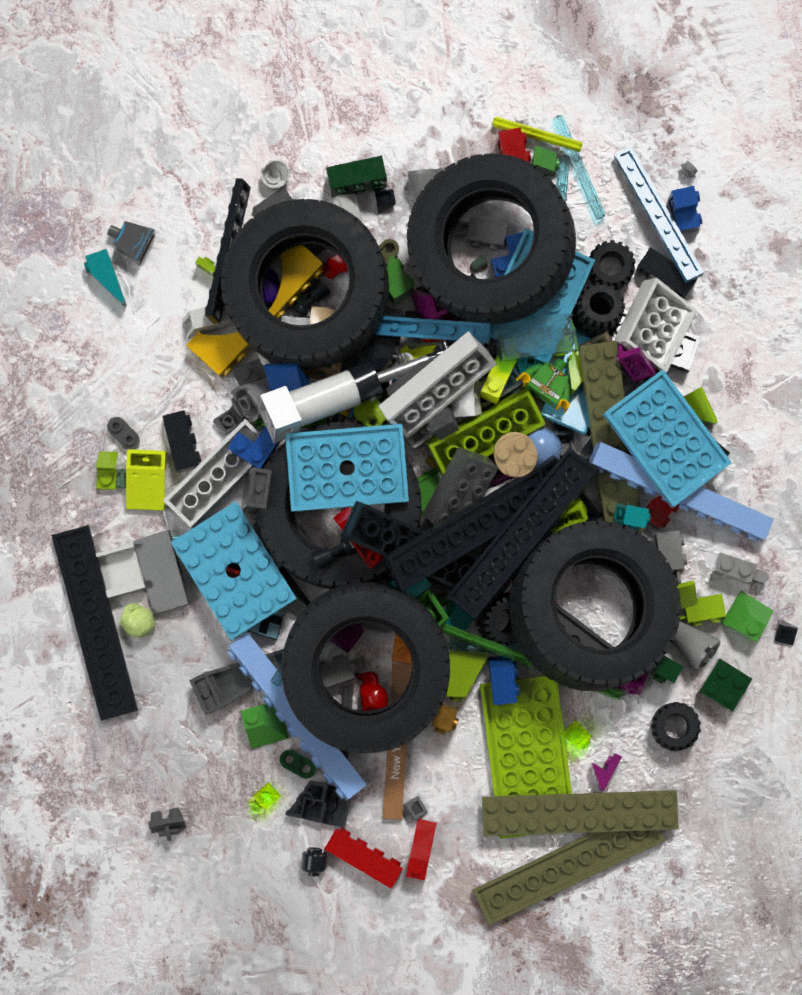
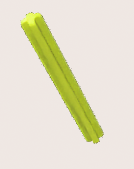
M497 116L494 117L492 122L493 127L502 130L521 127L522 133L525 132L526 137L576 152H580L583 146L581 141Z

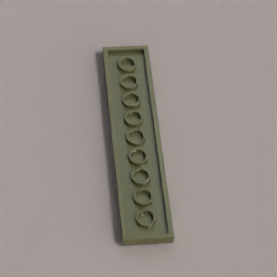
M617 341L578 346L592 448L594 450L596 443L602 442L633 456L602 415L625 398L620 363H618L616 357L618 355ZM603 471V473L597 474L603 521L613 522L616 503L641 507L638 488L635 489L628 486L627 481L623 479L620 481L614 480L609 477V473ZM639 527V531H644V528Z
M677 790L482 797L483 836L679 829Z
M660 830L591 832L472 890L488 924L491 925L665 840Z

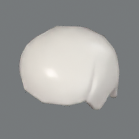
M270 160L262 167L260 173L263 185L269 189L283 187L290 177V170L287 164L281 160Z

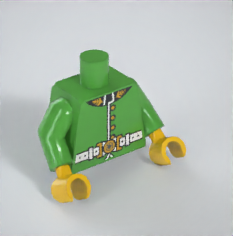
M557 358L553 365L549 362L535 364L528 367L516 378V381L519 379L523 381V388L529 390L551 407L557 405L556 410L561 407L564 409L563 413L565 414L570 407L569 376L562 372L567 365L564 360Z

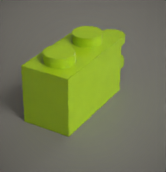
M722 594L697 598L698 603L696 605L682 608L685 616H681L680 620L685 619L686 624L691 623L692 627L703 625L702 621L710 620V623L722 622V618L726 617Z

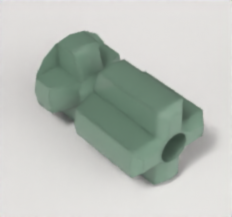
M117 469L120 476L117 477L116 487L126 488V469Z

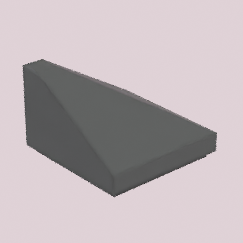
M419 796L403 804L408 824L428 813Z

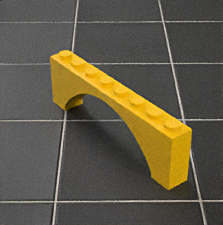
M303 245L292 247L281 253L282 281L278 295L269 309V312L278 319L285 315L284 311L289 306L292 307L298 301L297 297L302 292L305 293L310 288V283L314 278L318 279L324 272V264ZM198 332L186 345L220 378L229 376L234 369L233 366L237 362L243 361L247 355L246 352L251 348L239 332L225 335H204Z

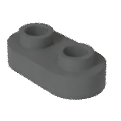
M113 417L108 421L107 429L109 433L125 449L134 450L139 446L140 437L122 418ZM115 423L120 424V428L117 430L113 428ZM128 437H133L132 443H127Z

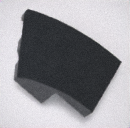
M310 780L304 787V791L298 795L295 803L286 811L285 815L345 828L351 798L347 801L345 798L341 799L335 792L337 789L335 786Z

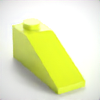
M502 346L495 360L497 365L490 370L482 387L481 398L498 404L520 355L519 352Z

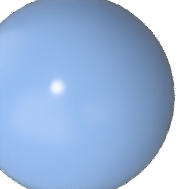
M540 427L527 434L537 450L538 458L535 466L539 467L540 464L552 455H555L560 460L562 445L560 439L552 430Z

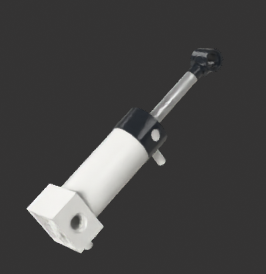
M451 340L443 341L436 345L430 354L376 373L370 362H366L292 391H288L287 387L284 386L262 394L260 396L259 412L273 443L285 440V434L299 433L300 427L382 398V383L403 376L419 362L439 356L453 343Z

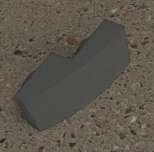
M231 406L229 410L216 417L213 422L222 435L226 436L244 419H249L239 416L234 407Z

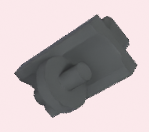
M179 808L170 809V818L163 819L161 811L151 812V821L148 822L151 833H158L159 837L166 836L167 841H172L171 835L178 834V829L186 827L184 817L181 815Z

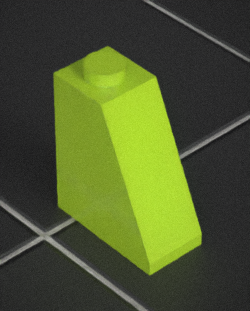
M449 651L450 680L446 697H450V701L461 702L462 698H466L488 658V652Z

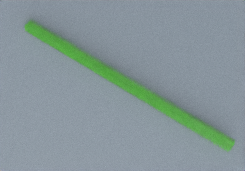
M447 623L441 629L442 633L445 632V634L447 633L451 637L454 636L453 638L455 639L458 637V640L460 638L462 642L465 640V642L467 641L471 645H478V648L479 646L482 649L485 648V650L487 648V651L489 650L491 653L494 651V653L496 652L500 656H507V659L510 657L509 659H514V661L516 660L520 664L523 662V664L525 663V665L533 667L523 652L501 646V644L483 639L481 636L472 635L470 632L452 627V625H447ZM616 688L598 691V693L600 692L604 696L609 695V697L611 696L615 700L617 698L619 700L623 691L616 690Z

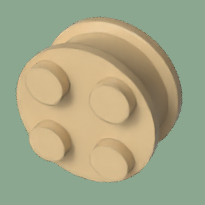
M509 432L501 436L496 442L493 452L499 470L510 477H522L530 473L535 467L538 458L533 441L521 432Z

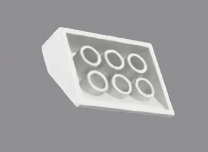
M658 278L645 280L642 282L614 341H617V347L622 344L626 351L640 347L653 368L659 371L664 370L667 373L697 309Z

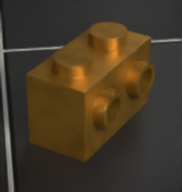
M442 704L431 726L435 728L434 732L445 735L446 732L450 733L451 729L455 730L459 720L455 718L458 710Z

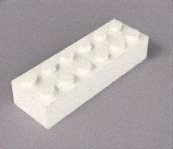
M468 331L387 398L379 407L392 425H403V435L409 438L496 366L497 363L487 349Z
M246 419L163 500L191 529L196 527L246 477V474L253 467L228 450L229 445L238 432L253 442L260 435Z

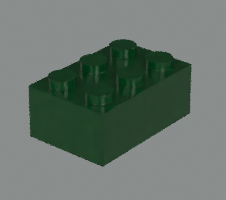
M382 155L326 167L332 198L342 194L354 193L355 195H361L366 193V190L371 189L373 191H380L387 186V176Z

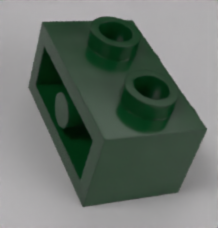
M664 656L652 668L650 674L660 684L667 683L672 685L676 682L684 666Z

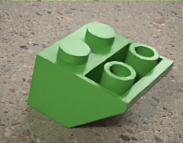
M392 255L389 257L387 270L389 275V299L395 306L411 296L414 281L409 274L406 275L404 273V266L400 259H395Z

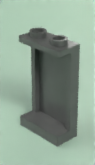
M252 467L246 474L241 505L244 513L256 514V508L266 509L272 470Z

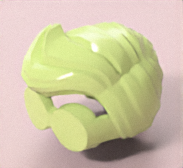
M130 603L124 607L120 620V625L124 631L133 638L148 636L156 626L153 613L148 608L136 603Z

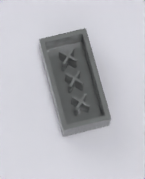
M458 447L423 514L432 524L437 525L480 500L485 494L498 467L489 457Z

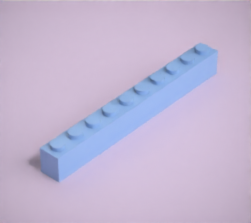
M602 442L596 443L589 462L600 470L599 473L605 471L610 474V478L617 481L623 479L627 481L628 486L635 489L639 486L645 489L644 493L651 496L657 494L662 497V501L666 502L633 456ZM699 487L678 503L680 509L687 512L693 510L697 512L696 516L703 519L709 517L714 520V524L721 527L727 525L731 527L730 531L740 535L745 533L748 535V539L755 542L766 540L774 520L769 516L703 487Z
M245 632L228 645L227 649L229 651L227 653L233 661H238L241 665L239 669L245 676L249 675L253 681L251 684L257 692L261 691L265 696L263 698L265 703L269 707H274L277 711L275 713L276 717L280 722H285L289 728L287 730L293 738L297 737L301 742L299 746L305 753L309 752L313 757L311 761L315 767L321 768L324 771V778L329 784H334L337 788L335 790L337 795L341 799L345 798L347 801L364 788L367 784L338 748L332 747L316 738L296 718L285 696L281 674L249 633Z

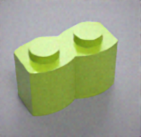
M581 498L574 502L551 530L552 534L569 525L585 522L588 519L587 509Z

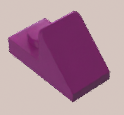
M616 753L613 756L609 755L604 763L607 766L606 769L591 763L599 790H605L622 756Z

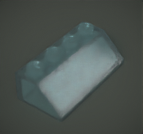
M569 313L518 320L505 324H494L499 362L578 350L576 330Z

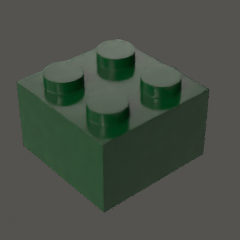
M719 658L697 692L726 711L733 712L751 683L752 678Z

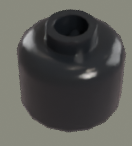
M309 847L307 851L302 853L301 869L304 872H308V876H319V873L326 870L327 854L322 851V848Z

